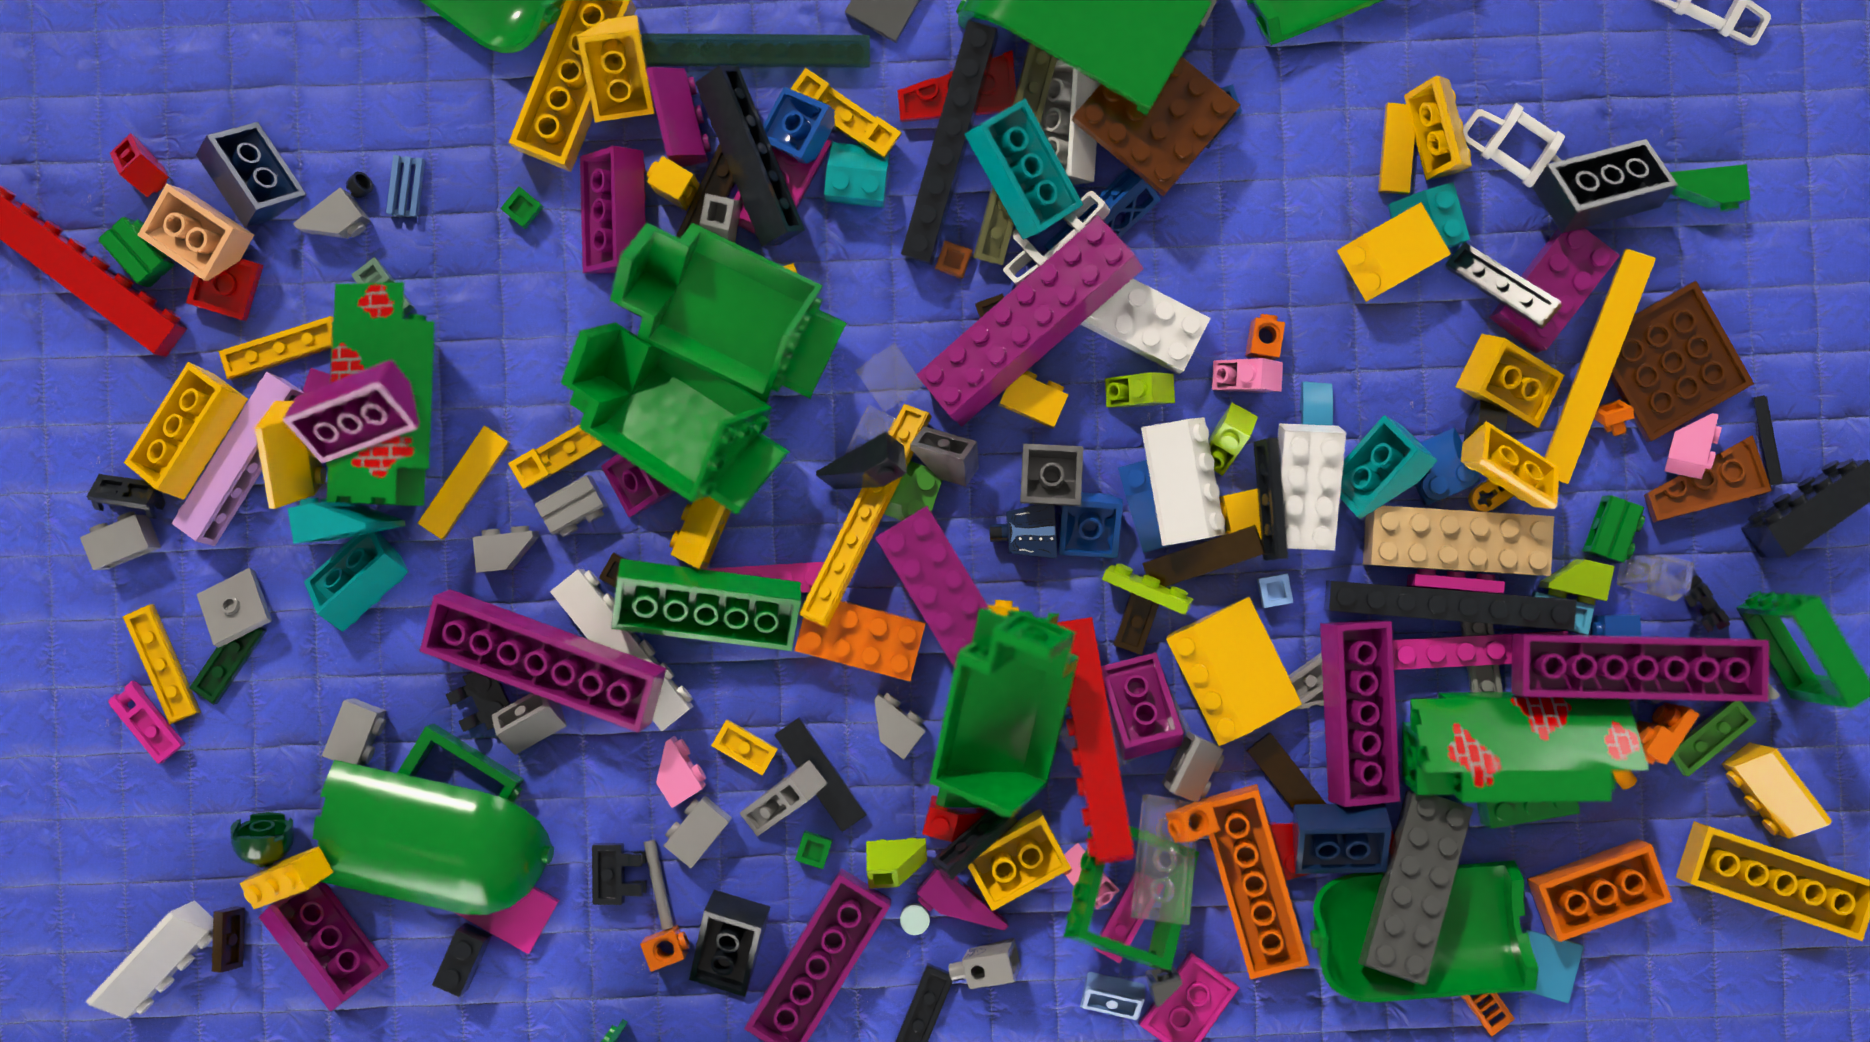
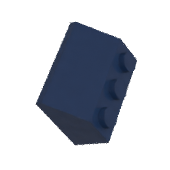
M258 122L206 135L196 154L244 228L272 220L307 195Z
M1385 803L1350 807L1338 804L1294 805L1292 828L1296 874L1386 872L1392 827Z

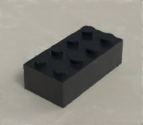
M1644 139L1547 164L1532 188L1561 233H1566L1659 208L1678 184L1648 140Z
M1849 459L1845 462H1839L1835 460L1825 465L1821 469L1823 473L1816 478L1810 477L1797 485L1798 490L1792 494L1787 493L1776 498L1772 502L1774 506L1767 511L1761 510L1748 518L1749 523L1741 529L1759 556L1789 558L1869 504L1870 461H1854V459Z

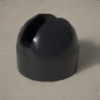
M358 171L348 178L346 189L350 190L352 197L363 198L373 190V183L366 174Z

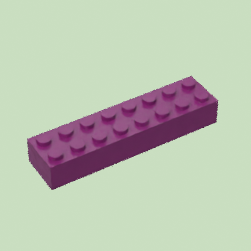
M1098 215L916 375L947 414L962 427L1144 268L1135 254Z
M452 589L433 596L420 647V652L638 733L652 723L667 668Z
M1512 633L1511 694L1531 697L1768 702L1769 640Z

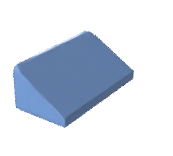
M1088 972L1080 1008L1138 1021L1145 1001V985Z

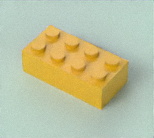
M187 362L124 461V464L156 490L184 500L226 436L248 398L216 374Z

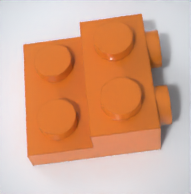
M1665 702L1664 705L1659 706L1653 713L1652 723L1640 720L1635 723L1647 763L1653 765L1654 762L1667 765L1700 714L1690 707Z

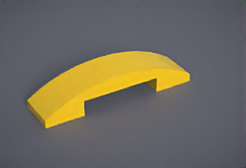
M807 68L803 70L791 87V90L830 105L835 110L834 127L883 158L887 156L902 135L899 130L878 116L874 117L831 88L828 82Z
M577 425L541 447L533 448L509 462L508 465L522 489H526L574 464L605 444Z

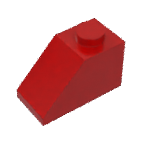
M132 133L110 152L119 175L147 198L153 192L157 193L162 190L166 185L169 176L164 166Z
M932 795L922 834L954 842L989 810L983 808L942 807L936 804L937 796Z

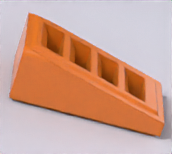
M1497 993L1478 994L1473 999L1470 995L1461 996L1491 1037L1515 1020ZM1488 995L1491 997L1480 1007L1476 1005ZM1496 1004L1498 1006L1486 1016L1482 1014L1492 1005ZM1502 1012L1504 1017L1491 1026L1489 1021Z

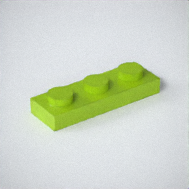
M1119 563L1116 566L1111 565L1105 570L1102 578L1103 581L1183 615L1191 608L1194 599L1188 597V592L1181 588L1171 587L1169 589L1160 585L1161 581L1149 575L1138 576L1132 573V568Z

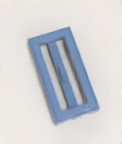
M393 155L386 209L388 215L418 218L425 160L423 158ZM402 164H404V167H403V175H402V184H401V192H400V200H399V208L396 209V207H397V199H398V191H399V183H400L401 166H402ZM416 165L410 211H407L411 166Z

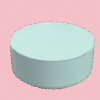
M917 903L907 905L902 910L900 916V924L903 930L910 935H919L927 930L930 923L928 910L923 905Z

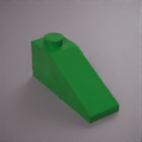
M1747 164L1670 172L1678 184L1671 195L1703 207H1720V212L1740 209L1739 204L1751 200Z

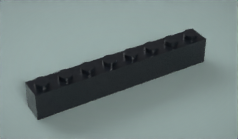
M970 20L967 22L901 255L906 258L933 265L968 144L964 134L972 130L998 40V30L995 27Z
M1326 580L1324 610L1574 630L1576 600Z

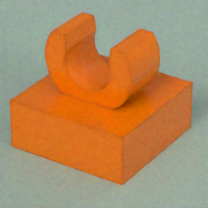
M1616 400L1600 405L1594 420L1604 425L1606 432L1612 431L1613 436L1626 433L1624 421L1635 417L1632 406L1621 400Z

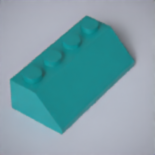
M1026 98L964 134L1022 239L1040 233L1084 205Z

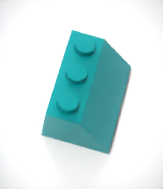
M380 532L354 536L307 578L304 584L316 613L343 632L351 624L357 622L360 616L373 604L378 603L382 596L394 585L400 583L409 571L401 555Z

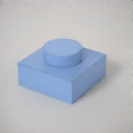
M1287 573L1257 579L1262 608L1293 603Z

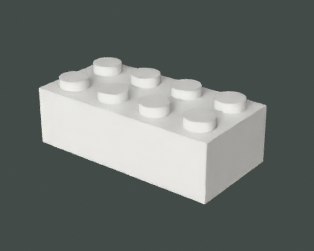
M1131 279L1080 325L1179 375L1185 370L1211 318L1135 279Z
M1279 423L1278 442L1288 549L1335 550L1346 432L1339 426Z

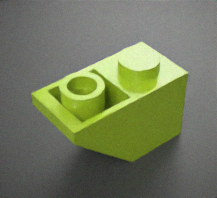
M1150 372L1105 378L1106 408L1155 406L1175 403L1174 374Z
M1233 402L1209 438L1210 451L1214 459V471L1222 476L1251 437L1258 416Z
M1575 559L1551 574V576L1540 581L1539 588L1548 589V595L1566 599L1567 594L1578 596L1577 602L1595 605L1596 600L1607 601L1615 566L1590 560Z
M926 838L866 841L869 889L899 887L927 861Z

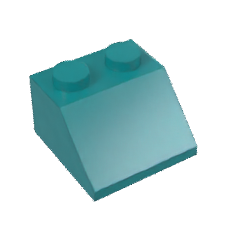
M832 142L824 189L826 201L884 208L891 150L883 158L862 145Z
M1454 182L1418 192L1387 205L1392 219L1422 202L1448 249L1470 240Z

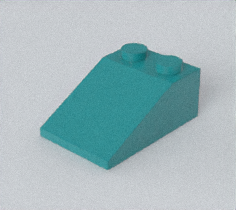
M1383 415L1344 459L1340 499L1358 518L1362 519L1417 484L1438 460L1404 426Z
M318 498L299 500L300 506L288 508L293 544L334 541L405 526V520L362 504L327 502V498L320 499V503Z

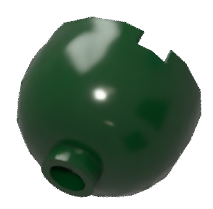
M265 812L250 815V821L242 824L241 819L235 821L230 829L233 851L242 861L257 867L273 865L274 862L282 859L293 845V819L290 818L287 821L285 820V814Z

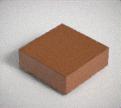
M944 241L935 270L963 279L973 250Z

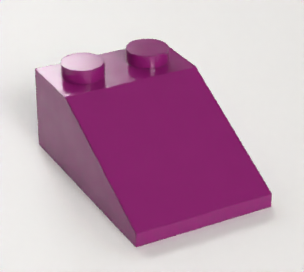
M1156 652L1101 666L1107 703L1124 761L1182 745L1183 730Z

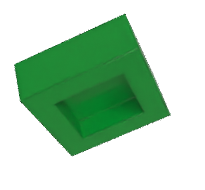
M518 186L500 209L526 229L544 206Z
M805 830L795 861L823 869L833 839Z

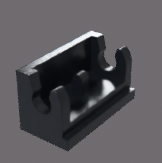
M104 474L98 475L87 494V498L91 500L95 510L103 511L104 506L102 503L144 509L147 517L153 519L157 517L154 506L156 509L163 510L166 504L162 492L156 490L144 480Z

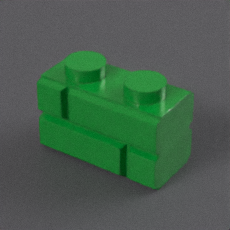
M122 217L111 229H108L100 236L98 241L138 285L147 288L151 287L162 275H165L174 267V263L166 254L138 236L144 224L141 220L137 219L134 221L130 218Z
M1602 496L1582 551L1612 563L1624 564L1625 560H1629L1633 555L1635 544L1632 541L1635 533L1639 532L1644 525L1645 516L1642 515L1644 507L1616 496Z

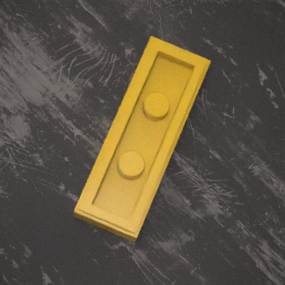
M1387 103L1385 106L1378 192L1403 195L1410 193L1415 131L1407 104Z

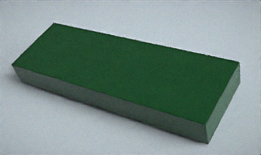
M259 627L219 648L217 647L189 689L213 705L218 704L267 630Z

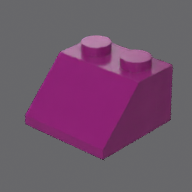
M616 454L601 466L629 518L675 493L674 490L620 454Z

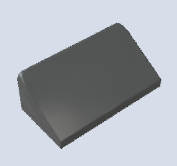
M1174 965L1171 970L1151 969L1145 972L1149 992L1156 1007L1161 1006L1183 984Z

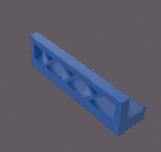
M1127 168L1098 195L1110 208V213L1103 221L1119 238L1161 200L1154 188L1130 168ZM1145 190L1149 198L1141 205H1136L1137 196ZM1092 205L1078 219L1083 223L1096 210L1098 205ZM1120 212H1126L1124 221L1120 225H1114L1115 217ZM1067 224L1044 245L1046 250L1050 251L1073 228Z

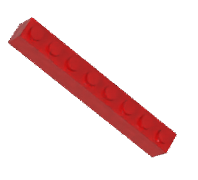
M0 185V240L153 354L167 357L187 330L185 326L179 323L181 318L167 308L164 310L160 309L155 305L157 300L153 296L142 290L140 293L132 288L134 283L120 273H117V275L113 274L108 270L110 265L106 261L95 255L90 257L85 253L87 248L73 238L66 239L61 235L63 230L49 220L43 222L38 218L40 213L26 203L19 204L14 200L16 195Z
M1093 618L1057 622V625L1076 632L1071 654L1078 656L1079 660L1067 707L1070 709L1071 718L1066 719L1068 736H1074L1076 748H1071L1073 765L1080 768L1081 777L1076 778L1078 795L1085 798L1086 808H1081L1084 827H1090L1091 838L1086 839L1089 857H1095L1096 865L1132 860L1134 850Z

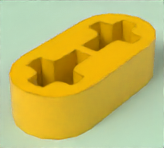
M1487 479L1470 491L1468 502L1475 511L1489 512L1514 495L1504 488L1499 490L1498 485L1493 484ZM1479 492L1482 494L1493 492V495L1486 500L1488 505L1478 504L1477 500L1481 498Z

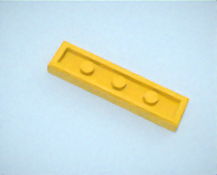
M334 317L322 318L220 350L219 355L227 379H237L331 349V328Z
M483 426L418 521V524L441 540H445L511 442L489 427Z
M149 604L122 616L169 725L201 712L192 690L189 689V683L155 605Z

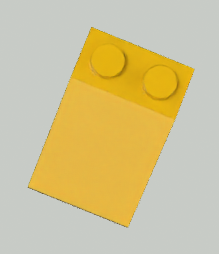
M1422 202L1337 250L1366 302L1451 254Z
M1481 334L1455 387L1476 400H1483L1508 411V415L1535 428H1539L1565 375L1506 338Z

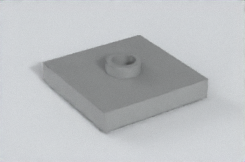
M251 568L197 594L212 643L218 648L272 621L256 573Z

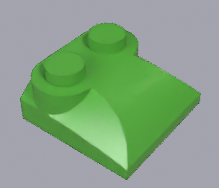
M912 461L909 462L906 468L907 474L902 476L884 512V515L901 521L926 506L932 512L942 480L928 467Z

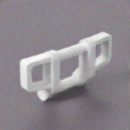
M1652 0L1672 9V12L1680 16L1686 14L1716 28L1719 34L1725 37L1730 36L1748 46L1758 43L1771 19L1769 12L1751 0H1734L1724 18L1692 4V0H1677L1676 2L1671 0ZM1745 7L1760 17V22L1751 38L1734 30Z
M1518 103L1512 106L1504 120L1482 109L1475 110L1463 126L1466 143L1481 152L1480 155L1485 159L1491 158L1522 179V184L1528 188L1533 187L1550 161H1562L1556 153L1565 135L1559 131H1552L1523 111L1524 107ZM1480 116L1500 125L1485 147L1467 134L1473 123ZM1516 122L1548 142L1530 170L1498 149Z
M1093 191L1087 192L1081 198L1084 205L1063 218L1073 230L1044 256L1027 239H1022L1016 228L1012 231L1011 236L1023 251L1008 263L1003 271L1016 286L1096 216L1099 215L1104 220L1110 213V208ZM1097 204L1096 210L1082 223L1078 218L1092 205ZM1033 260L1036 263L1034 267L1022 276L1015 277L1016 273L1028 262Z

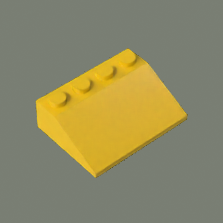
M1250 596L1168 634L1166 640L1218 746L1240 738L1302 705Z

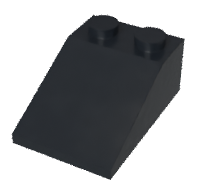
M714 890L703 912L689 980L746 997L771 907Z

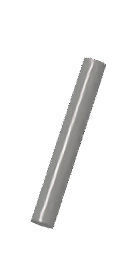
M655 839L648 840L643 843L661 928L665 930L674 926Z

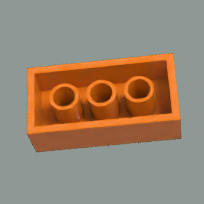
M841 600L828 627L803 617L794 651L910 682L926 622Z
M1640 839L1527 878L1546 934L1558 942L1673 902L1652 844Z

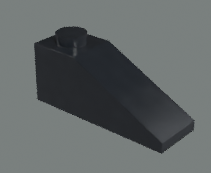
M885 431L817 470L816 476L835 490L884 487L907 474L904 445Z

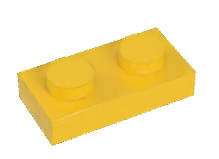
M728 719L711 745L762 776L778 750L775 746Z

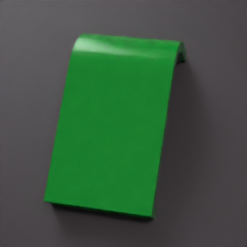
M961 0L956 13L958 14V25L966 29L968 20L971 21V18H979L995 23L1137 104L1136 110L1147 116L1212 2L1209 0Z

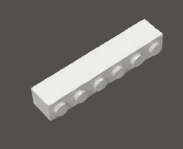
M577 569L550 591L587 639L667 668L652 719L661 731L665 730L694 707L690 703L693 700L692 696L683 686L678 687L671 679L674 677L673 672L664 662L659 664L653 656L656 652L647 640L641 641L633 631L611 629L615 599L609 593L603 594L598 587L600 581L592 571L588 570L586 572L584 569Z

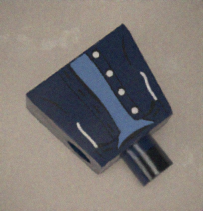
M1037 504L1007 511L1006 524L989 525L990 542L1007 541L1008 553L1057 558L1054 505Z

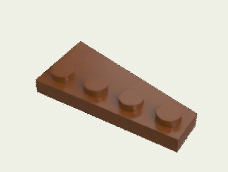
M1752 435L1715 455L1712 469H1705L1702 479L1679 475L1646 493L1644 497L1652 521L1655 523L1771 492L1772 489Z

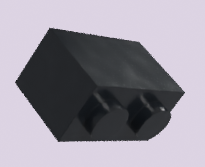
M468 923L460 926L455 931L432 986L457 997L466 992L470 987L492 934Z

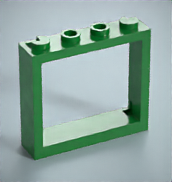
M1757 591L1748 595L1749 598L1745 600V603L1736 608L1755 639L1769 640V663L1791 699L1852 709L1870 698V679L1820 596L1804 595V593L1796 595L1789 594V592L1776 594L1775 592L1761 593V591ZM1780 616L1793 617L1828 676L1813 673Z
M431 724L424 728L397 772L398 774L415 777L437 743L503 784L504 788L498 797L504 798L513 804L520 796L522 788L519 786L524 780L436 724Z
M1129 826L1132 840L1172 854L1149 951L1145 952L1089 932L1105 864L1096 865L1095 857H1089L1087 848L1080 861L1081 871L1078 882L1073 888V902L1071 910L1065 919L1067 920L1064 937L1155 969L1171 970L1199 852ZM1088 831V838H1091L1090 831Z

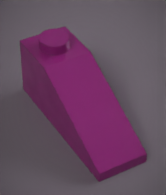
M934 869L917 888V894L920 896L918 901L929 911H932L934 908L939 914L1003 931L1008 927L1007 920L996 910L992 911L988 903L958 876L950 880L937 869Z

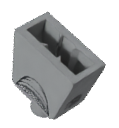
M1011 938L968 949L962 961L949 964V974L952 982L966 979L969 989L1015 982L1021 968L1015 939Z

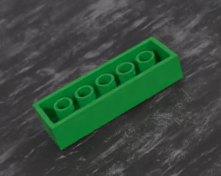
M621 559L611 629L792 651L801 603V582Z

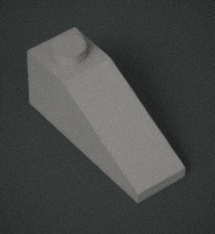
M808 760L739 814L753 832L759 836L808 802L828 783L811 761Z

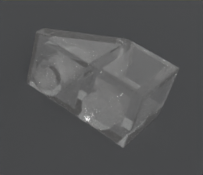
M867 405L846 454L885 431L889 434L896 420L895 417Z
M1665 554L1631 556L1629 560H1625L1624 564L1620 563L1617 585L1671 601H1677L1690 590L1694 563Z

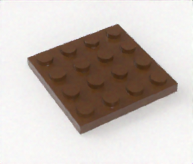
M1181 56L1147 116L1136 110L1137 104L1100 84L1072 116L1071 121L1164 197L1239 109L1241 104Z
M1697 281L1685 285L1634 314L1610 376L1623 401L1633 407L1635 417L1633 419L1646 442L1659 438L1754 384Z

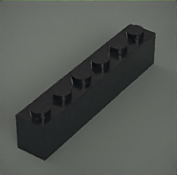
M719 65L695 82L700 93V99L704 103L709 115L711 126L717 135L722 153L732 172L733 181L738 187L744 202V208L750 217L755 229V235L761 247L781 245L805 230L739 66Z

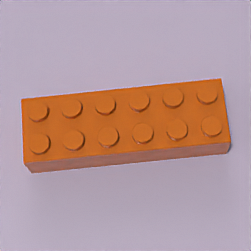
M1254 784L1201 798L1200 802L1211 801L1220 831L1210 834L1209 839L1250 980L1308 966L1306 950L1258 785Z

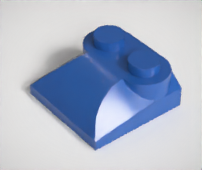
M783 87L763 124V128L772 148L794 157L800 163L807 164L818 157L835 124V110L828 104Z
M1455 427L1420 442L1438 460L1423 478L1415 484L1423 505H1429L1447 498L1481 481L1479 478L1480 473L1469 469L1461 462L1463 442Z
M1081 492V506L1061 505L1059 555L1118 558L1123 509L1122 499L1111 494Z

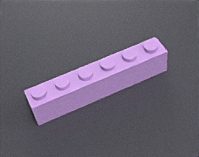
M269 372L265 373L171 524L196 542L216 546L262 472L255 426L275 401H294L296 396L304 394L302 390L279 376Z

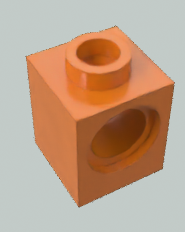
M1260 314V318H1254L1250 323L1245 356L1269 360L1280 358L1285 322L1277 321L1278 317L1270 314ZM1261 329H1267L1271 332L1272 341L1270 344L1263 343L1260 340L1259 332Z
M1211 801L1193 802L1165 813L1168 821V831L1173 837L1174 843L1192 842L1220 831ZM1189 818L1191 819V828L1189 826Z
M678 925L647 936L640 943L650 972L684 960L688 954L687 949L690 948L686 933L684 931L680 932ZM669 941L672 943L674 952H663L660 942Z

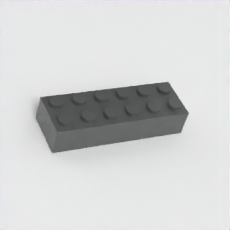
M1412 790L1406 791L1394 839L1388 854L1387 870L1383 872L1358 964L1416 984H1426L1471 818L1472 807L1436 795H1417Z

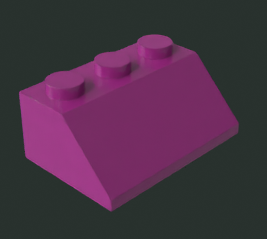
M646 68L668 159L681 167L708 162L706 152H711L708 135H702L699 125L705 122L701 106H695L692 96L698 94L694 77L688 78L685 68Z

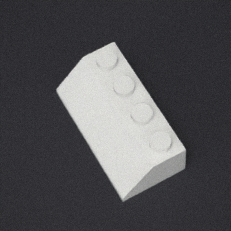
M1057 60L1040 126L1072 184L1092 183L1095 177L1097 141L1071 121V119L1101 83L1061 60Z
M1205 418L1186 419L1142 427L1162 546L1225 535V519L1221 512L1220 492L1216 484L1214 459L1210 451L1209 430L1206 426Z
M195 900L169 912L86 1002L92 1007L125 1019L135 1013L140 1015L144 1013L154 1003L152 997L156 992L162 993L174 982L175 979L172 975L178 969L180 971L184 970L195 959L192 954L198 948H205L213 940V917Z

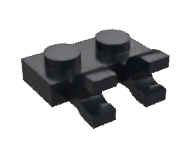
M1695 569L1683 574L1687 582L1682 585L1686 591L1684 598L1690 607L1697 605L1696 602L1700 601L1703 608L1699 609L1703 616L1701 623L1707 632L1714 630L1713 627L1715 625L1719 630L1730 625V618L1720 608L1713 597V593L1707 584L1703 583Z
M473 671L463 676L466 683L465 686L445 694L450 705L472 696L479 712L458 721L463 732L482 723H485L488 730L494 728L491 715L511 704L500 681Z
M594 843L592 845V905H622L625 903V896H643V893L647 892V880L628 882L624 880V866L641 867L643 863H647L645 851L624 852V843Z

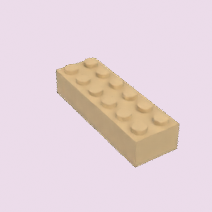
M1382 505L1365 517L1363 565L1551 576L1554 516Z

